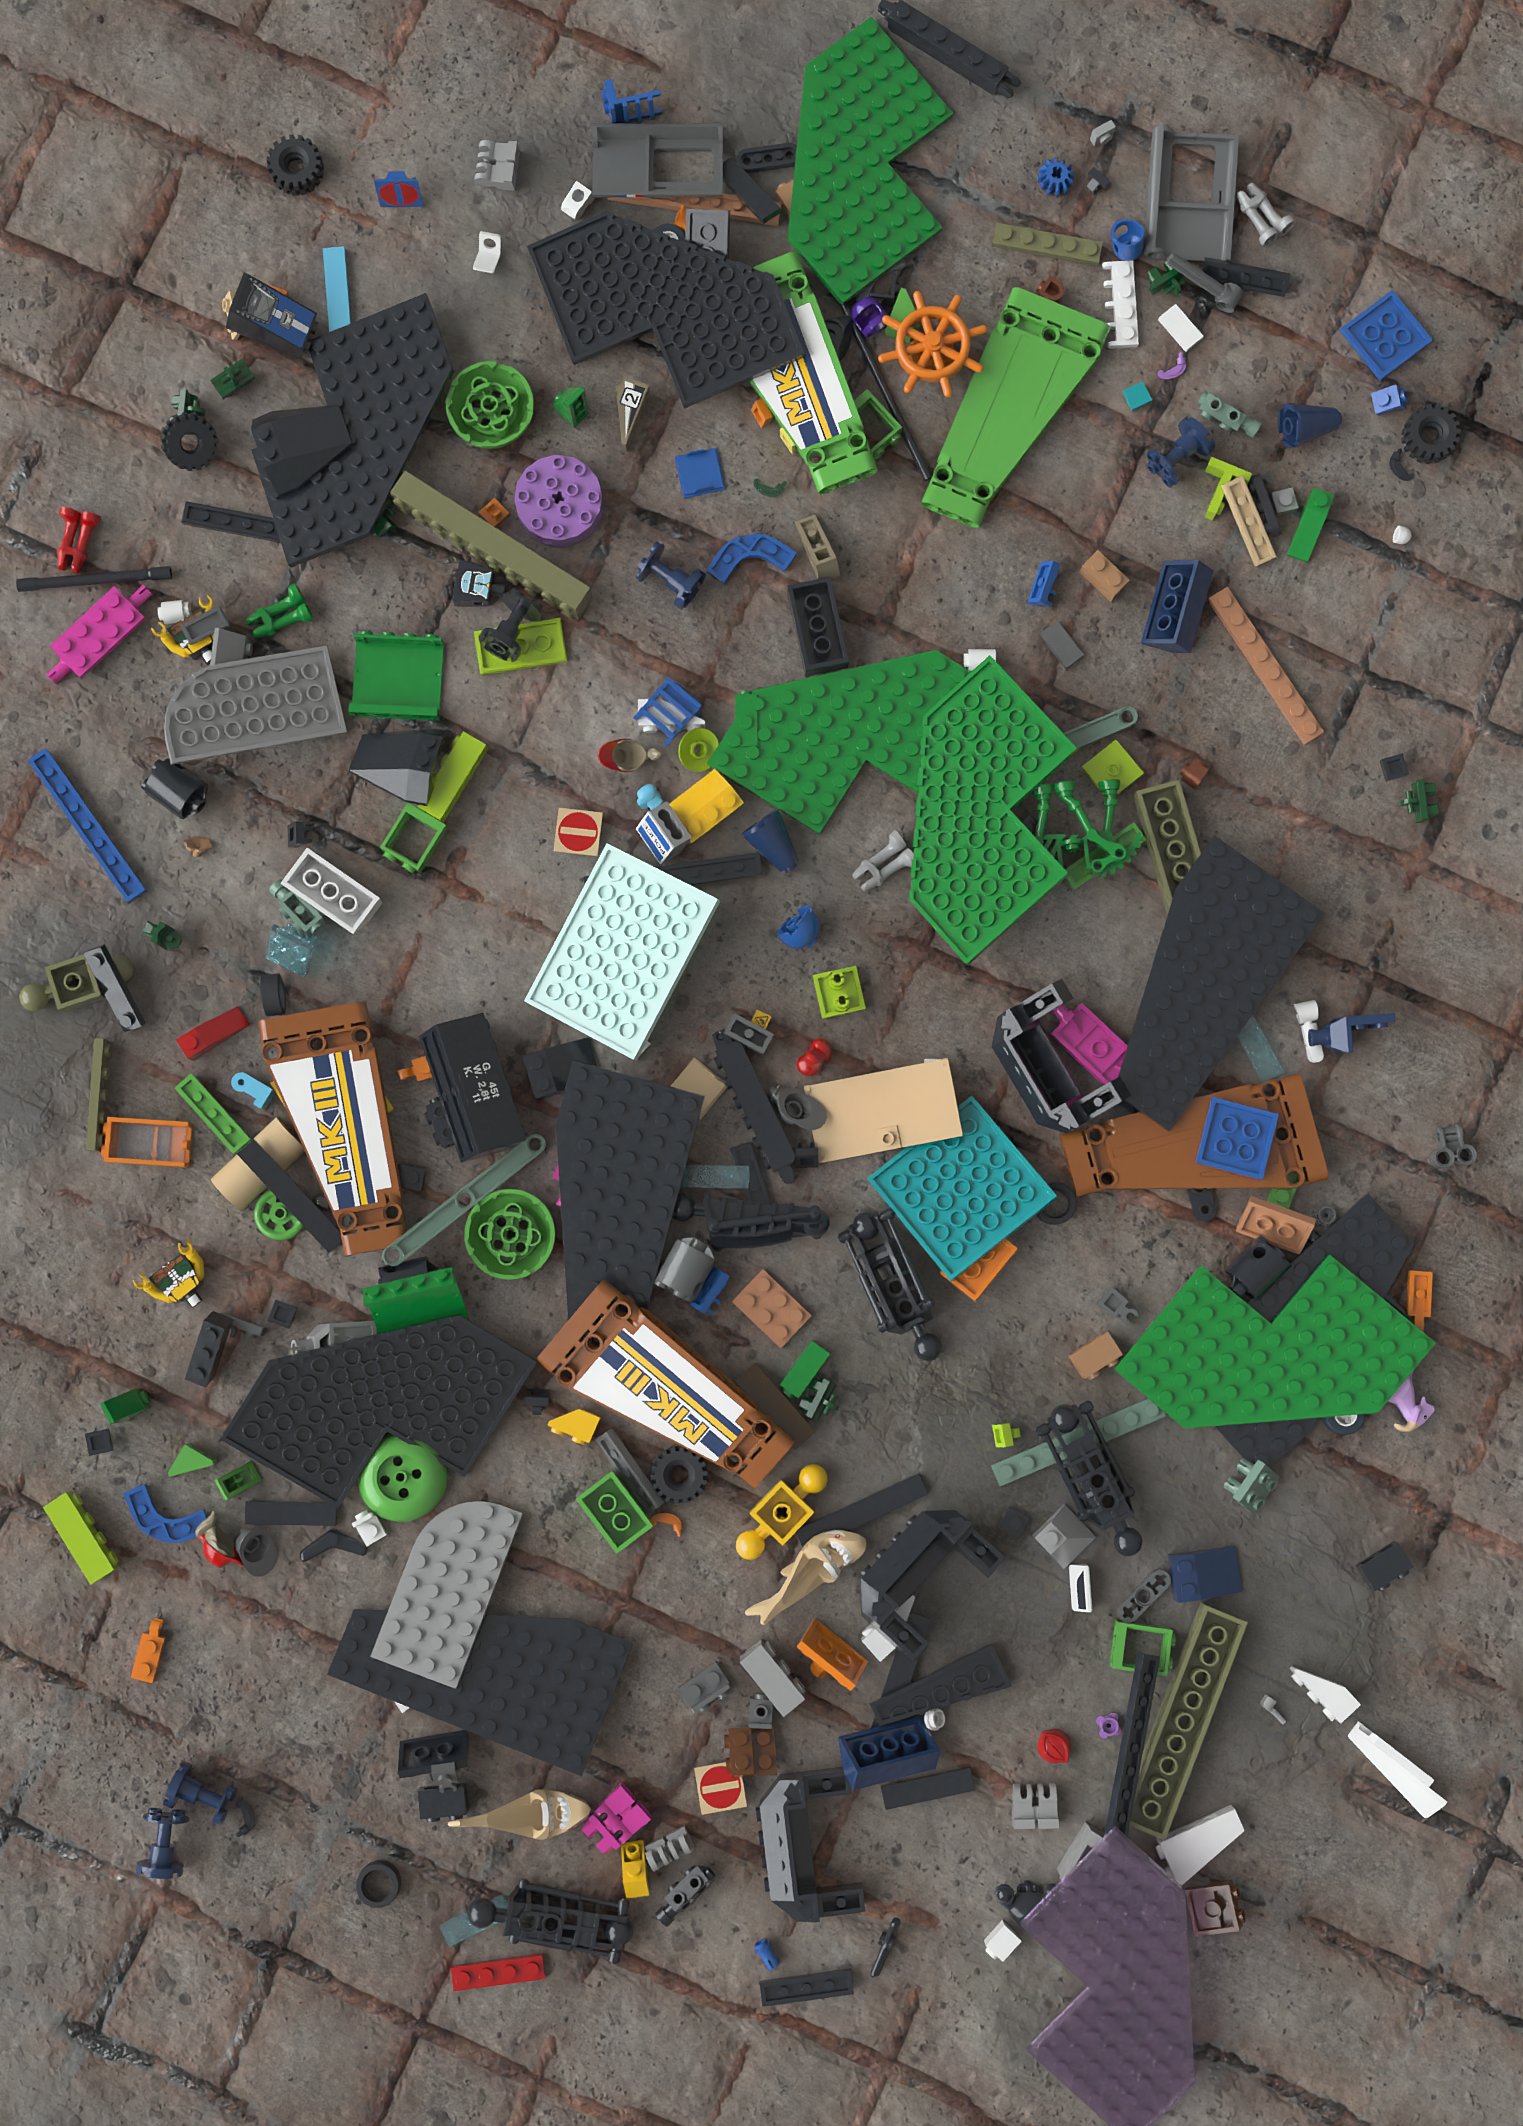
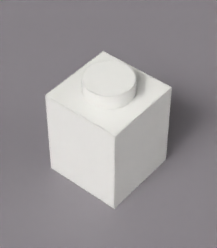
M1002 1920L985 1938L984 1942L987 1947L985 1950L993 1959L996 1960L998 1957L1003 1962L1021 1943V1938Z

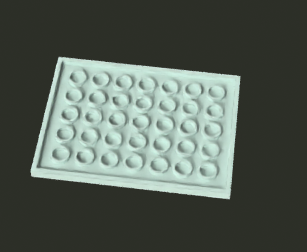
M606 844L524 1001L637 1061L720 900Z

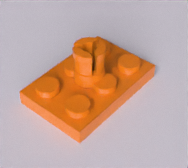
M1005 1239L953 1282L942 1271L940 1275L974 1302H977L1017 1253L1018 1248Z
M816 1618L810 1623L797 1645V1648L805 1656L814 1661L810 1666V1670L816 1677L820 1676L822 1679L829 1673L850 1691L856 1686L869 1662Z

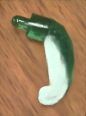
M758 478L753 481L755 489L768 497L780 495L785 490L784 487L787 484L786 481H783L773 488L760 484Z

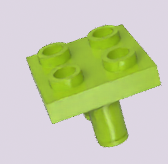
M856 966L812 976L822 1019L866 1010Z

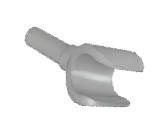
M1265 1694L1260 1702L1261 1706L1273 1714L1282 1725L1285 1724L1286 1720L1273 1708L1277 1701Z

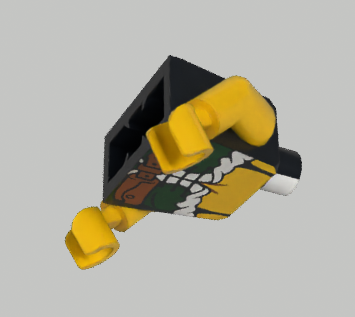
M207 594L210 600L209 603H203L199 597V605L202 608L167 628V633L166 627L161 622H158L162 626L161 632L157 633L153 628L151 630L156 636H161V641L171 652L184 658L191 657L193 660L202 657L206 665H209L211 663L214 634L190 645L179 626L215 607L212 606V596Z
M186 1239L188 1247L184 1248L178 1243L180 1254L149 1277L150 1281L147 1280L144 1273H139V1276L144 1280L141 1283L133 1280L136 1288L143 1289L158 1300L167 1303H180L186 1299L189 1305L194 1308L203 1301L196 1290L204 1284L202 1280L205 1276L204 1261L197 1251L192 1249V1241Z

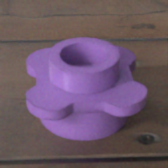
M1110 1713L1109 1716L1097 1717L1096 1723L1100 1728V1737L1105 1739L1108 1736L1121 1733V1728L1117 1722V1714Z

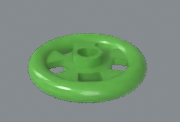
M270 1189L258 1199L254 1210V1218L258 1229L265 1236L274 1240H288L302 1231L304 1226L282 1202L277 1203V1197ZM266 1203L272 1205L269 1214L263 1213ZM279 1209L284 1211V1216L281 1218L277 1216ZM270 1219L277 1224L274 1230L267 1225ZM291 1220L294 1226L291 1229L286 1230L283 1224H286Z

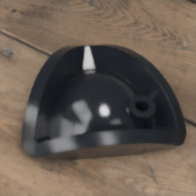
M849 315L824 321L839 361L846 355L852 338V318Z

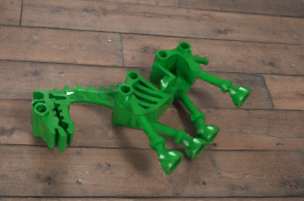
M1119 779L1104 780L1098 783L1100 791L1104 793V797H1107L1104 800L1106 812L1102 831H1097L1092 827L1082 807L1083 803L1080 799L1076 800L1073 797V792L1076 788L1075 781L1058 782L1054 786L1053 784L1039 785L1032 792L1034 797H1037V801L1040 802L1037 805L1039 816L1035 837L1042 845L1046 843L1044 847L1047 851L1055 843L1051 855L1054 858L1057 855L1058 863L1062 867L1061 850L1066 851L1067 855L1080 853L1079 849L1084 848L1086 872L1091 873L1096 878H1105L1106 872L1110 871L1114 875L1117 867L1121 870L1124 869V863L1131 862L1130 856H1136L1135 849H1140L1141 845L1138 843L1144 838L1141 836V832L1137 834L1135 840L1126 850L1122 844L1114 842L1111 833L1115 807L1118 806V800L1115 795H1117V790L1120 788ZM1053 789L1059 794V798L1070 806L1071 812L1076 813L1087 836L1079 838V835H1072L1068 840H1064L1067 834L1044 835L1048 812H1051L1049 800L1051 799L1050 795L1053 794ZM1087 841L1097 845L1109 856L1103 859H1095L1090 864Z

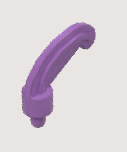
M1179 353L1177 366L1165 373L1162 370L1158 371L1157 375L1160 379H1173L1184 372L1186 358L1183 357V353Z

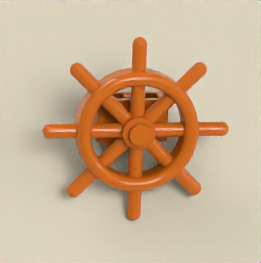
M915 291L913 297L917 310L910 313L903 322L888 315L883 316L882 322L898 332L895 350L879 355L878 360L880 363H885L898 359L902 368L910 375L904 386L905 393H911L917 381L921 380L933 383L940 382L945 397H951L953 392L949 379L955 376L963 366L978 373L984 370L982 364L968 358L970 351V338L985 334L988 328L985 325L967 328L964 321L955 313L962 301L960 295L954 296L948 308L939 306L926 307L922 293ZM930 319L941 320L935 331H933ZM921 321L925 334L912 327ZM948 325H951L956 331L953 334H944ZM906 335L914 339L908 347H905ZM954 342H961L960 353L955 351Z

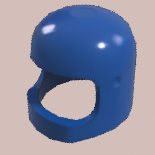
M1120 219L1113 224L1111 228V241L1113 242L1114 254L1123 261H1132L1141 255L1144 248V229L1140 223L1134 220ZM1126 225L1128 231L1115 237V231L1120 226Z

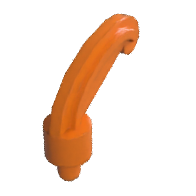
M659 1513L651 1518L654 1525L657 1524V1521L672 1524L674 1531L677 1532V1536L681 1537L682 1523L674 1514Z

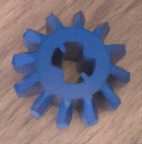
M1055 157L1052 163L1047 160L1044 166L1040 167V175H1038L1037 181L1041 183V190L1047 189V196L1051 192H1054L1056 197L1059 196L1060 192L1065 195L1068 188L1073 186L1072 180L1075 173L1071 171V164L1065 166V159L1061 160L1060 163Z

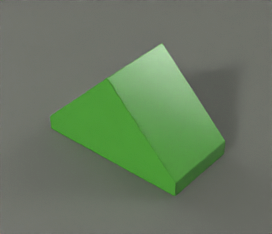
M188 1443L183 1446L168 1475L170 1477L218 1464L216 1458Z
M252 1461L216 1479L215 1483L224 1499L228 1500L261 1482L262 1479Z

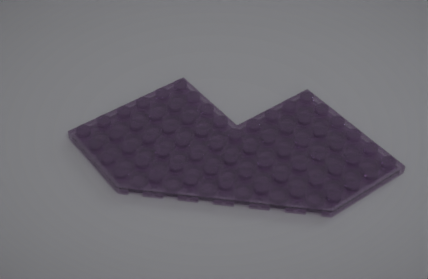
M1114 1826L1020 1922V1926L1088 1986L1027 2047V2052L1109 2126H1151L1195 2083L1185 1889Z

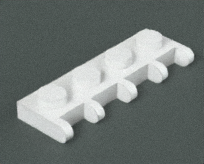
M1133 261L1102 263L1103 269H1111V280L1104 282V288H1112L1113 301L1105 303V308L1113 309L1114 322L1107 324L1111 327L1110 330H1115V341L1108 342V348H1136L1139 342Z

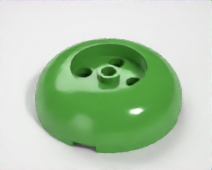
M494 361L480 362L465 368L452 381L448 396L446 397V413L452 428L464 441L479 448L496 449L510 445L524 434L533 416V395L526 379L513 367L498 364ZM498 392L501 393V395L499 398L496 399L494 396H492V393ZM474 401H480L481 406L473 408L472 404ZM503 410L510 411L509 415L501 416ZM485 419L490 420L487 426L481 425Z
M504 1189L489 1194L471 1210L465 1225V1244L474 1263L485 1273L500 1279H519L534 1273L547 1261L554 1247L555 1226L549 1210L538 1198L522 1190ZM500 1217L506 1219V1225L503 1227L497 1225V1220ZM522 1220H526L529 1224L526 1230H522L519 1227V1223ZM513 1230L515 1237L509 1239L507 1234ZM496 1240H501L503 1242V1247L501 1249H496L494 1247V1242ZM520 1242L524 1243L526 1247L523 1252L516 1250V1245Z
M388 1433L383 1436L357 1478L359 1492L366 1505L378 1516L394 1522L414 1521L429 1514L442 1500L448 1484L447 1466L439 1462L434 1455H438V1453L429 1445L417 1440L413 1441L420 1446L411 1445ZM396 1456L402 1458L403 1463L401 1466L394 1464L393 1460ZM414 1469L421 1471L422 1475L419 1479L412 1476ZM398 1473L404 1474L405 1479L403 1481L398 1480ZM386 1475L390 1478L388 1485L381 1483L382 1476ZM402 1488H406L409 1491V1495L406 1498H402L399 1494Z

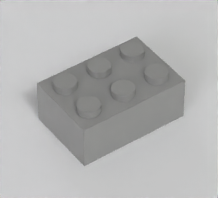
M760 1639L740 1656V1663L781 1715L785 1717L805 1700V1686L797 1677L795 1679L791 1677V1669L783 1659L779 1661L775 1657L776 1650L770 1642L764 1643Z

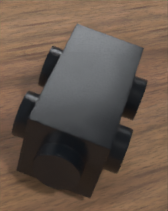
M439 1097L433 1098L429 1101L430 1104L425 1106L427 1112L424 1115L428 1124H433L435 1132L432 1135L437 1146L441 1145L445 1149L455 1144Z

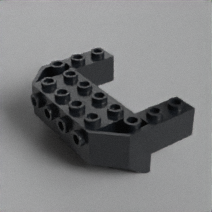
M1060 979L1018 1005L1009 1008L997 1017L992 1048L1036 1123L1067 1134L1132 1095L1119 1076L1087 1096H1083L1039 1021L1045 1015L1073 999L1063 979Z
M956 1510L922 1511L918 1516L914 1514L906 1523L908 1526L903 1533L899 1531L891 1539L893 1544L887 1550L883 1548L875 1557L877 1561L873 1566L868 1565L860 1573L862 1577L859 1582L861 1616L911 1663L915 1661L929 1643L899 1616L896 1611L948 1553L955 1547L987 1578L1005 1560V1557L972 1527L973 1523Z
M843 1767L779 1774L760 1799V1807H756L757 1822H762V1830L758 1831L760 1845L765 1847V1854H761L762 1867L767 1868L768 1877L764 1878L765 1892H770L771 1901L797 1922L816 1923L820 1922L821 1917L866 1912L862 1882L816 1888L806 1800L851 1794V1786L844 1774Z

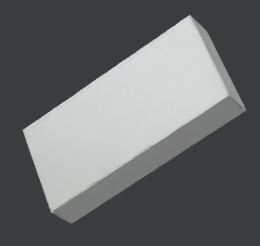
M1176 304L1158 319L1185 352L1190 350L1204 337Z

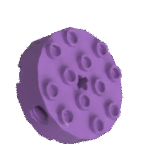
M553 455L538 459L523 472L517 482L514 498L520 523L531 538L545 546L565 548L579 543L593 534L602 518L604 502L598 478L588 465L574 457ZM559 499H562V500H563V501H559L558 504H556V502H555V501H558Z

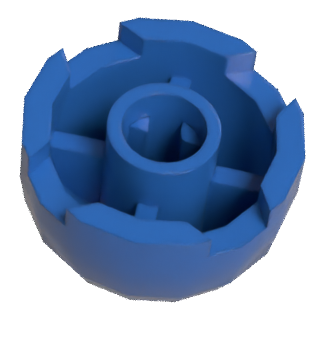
M804 905L797 910L799 912L798 915L792 919L788 917L777 931L779 934L777 937L786 946L793 949H801L806 946L811 947L818 941L817 935L821 925L819 918L808 905Z

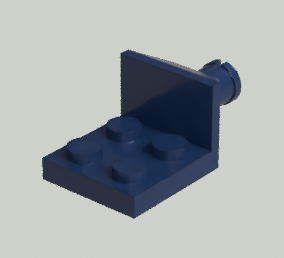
M1395 1013L1334 1018L1324 1025L1323 1029L1308 1030L1309 1046L1325 1045L1328 1050L1336 1054L1353 1053L1351 1030L1366 1029V1025H1368V1029L1388 1027V1023L1395 1022Z

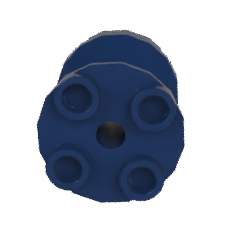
M1187 416L1179 422L1178 428L1181 436L1173 443L1174 449L1165 457L1154 450L1147 452V459L1149 461L1146 465L1151 473H1157L1162 478L1163 483L1169 488L1177 485L1179 482L1174 466L1182 458L1189 459L1195 452L1208 456L1215 449L1213 438L1210 441L1207 438L1210 433L1195 418L1190 417L1188 419Z
M657 541L652 546L648 559L644 557L639 563L637 569L640 571L636 578L639 582H642L651 572L667 581L666 587L677 593L674 605L683 610L698 593V582L703 584L706 573L699 568L695 569L691 575H688L679 568L671 569L659 560L665 546Z
M183 1761L179 1765L183 1768L182 1771L176 1770L165 1794L169 1800L165 1799L163 1805L172 1809L179 1799L193 1805L196 1801H199L217 1809L212 1826H216L217 1823L222 1824L228 1813V1810H225L227 1803L233 1801L238 1788H235L234 1782H231L223 1796L203 1788L204 1782L189 1777L192 1764Z
M149 1808L148 1813L143 1815L142 1818L144 1820L158 1823L156 1843L151 1844L150 1858L137 1862L136 1873L141 1876L142 1871L145 1872V1877L156 1879H171L175 1873H177L178 1877L183 1875L184 1864L173 1860L174 1845L170 1844L172 1824H183L189 1821L190 1818L185 1815V1810L173 1809L172 1812H162L161 1808Z

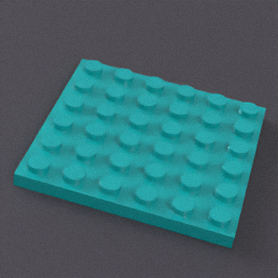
M970 1096L958 1106L963 1136L908 1146L867 1178L873 1188L951 1282L1057 1199V1195L973 1096Z

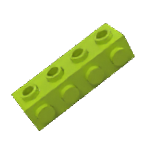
M464 731L461 736L457 735L452 743L453 749L450 754H446L440 763L442 767L438 774L434 773L431 777L434 789L428 806H417L420 810L442 823L448 817L488 751L486 744Z
M69 1491L45 1505L43 1509L88 1582L92 1585L120 1568L117 1564L119 1560L113 1551L108 1550L105 1545L107 1541L100 1531L97 1532L93 1525L95 1521L91 1514L84 1511L81 1506L83 1502L77 1493H73V1491Z

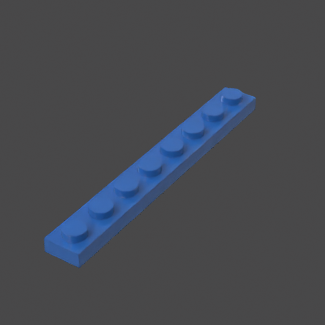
M44 748L31 757L28 762L126 902L130 904L147 892L49 750Z

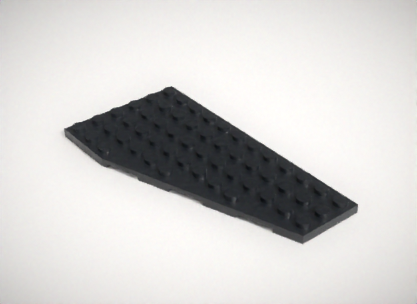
M1215 835L1174 890L1128 1046L1118 1073V1077H1121L1132 1095L1125 1099V1101L1166 1131L1171 1130L1325 914Z
M573 1060L556 1123L568 1320L603 1279H606L623 1295L632 1297L637 1307L648 1309L703 1105L704 1095ZM615 1296L611 1303L614 1304L618 1297ZM619 1304L621 1311L628 1312L626 1305ZM601 1313L597 1320L600 1321L604 1314ZM587 1330L583 1336L586 1337L590 1331ZM591 1337L594 1344L600 1345L598 1338Z
M1366 1193L1302 1251L1300 1255L1290 1262L1291 1267L1259 1301L1251 1298L1246 1303L1271 1323L1327 1255H1331L1384 1299L1410 1253L1414 1242L1377 1202ZM1318 1418L1214 1427L1243 1458L1253 1464L1260 1460L1271 1468L1312 1430Z
M353 1610L327 1675L579 1776L583 1775L633 1643L569 1618L485 1615L459 1685L455 1689L370 1657L388 1610Z

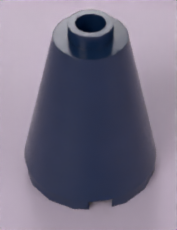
M1288 403L1283 405L1284 409H1280L1278 414V432L1283 433L1284 439L1281 441L1287 448L1298 447L1335 431L1342 423V415L1334 407Z
M778 809L742 832L744 838L780 872L784 870L788 873L797 867L795 862L798 861V857Z

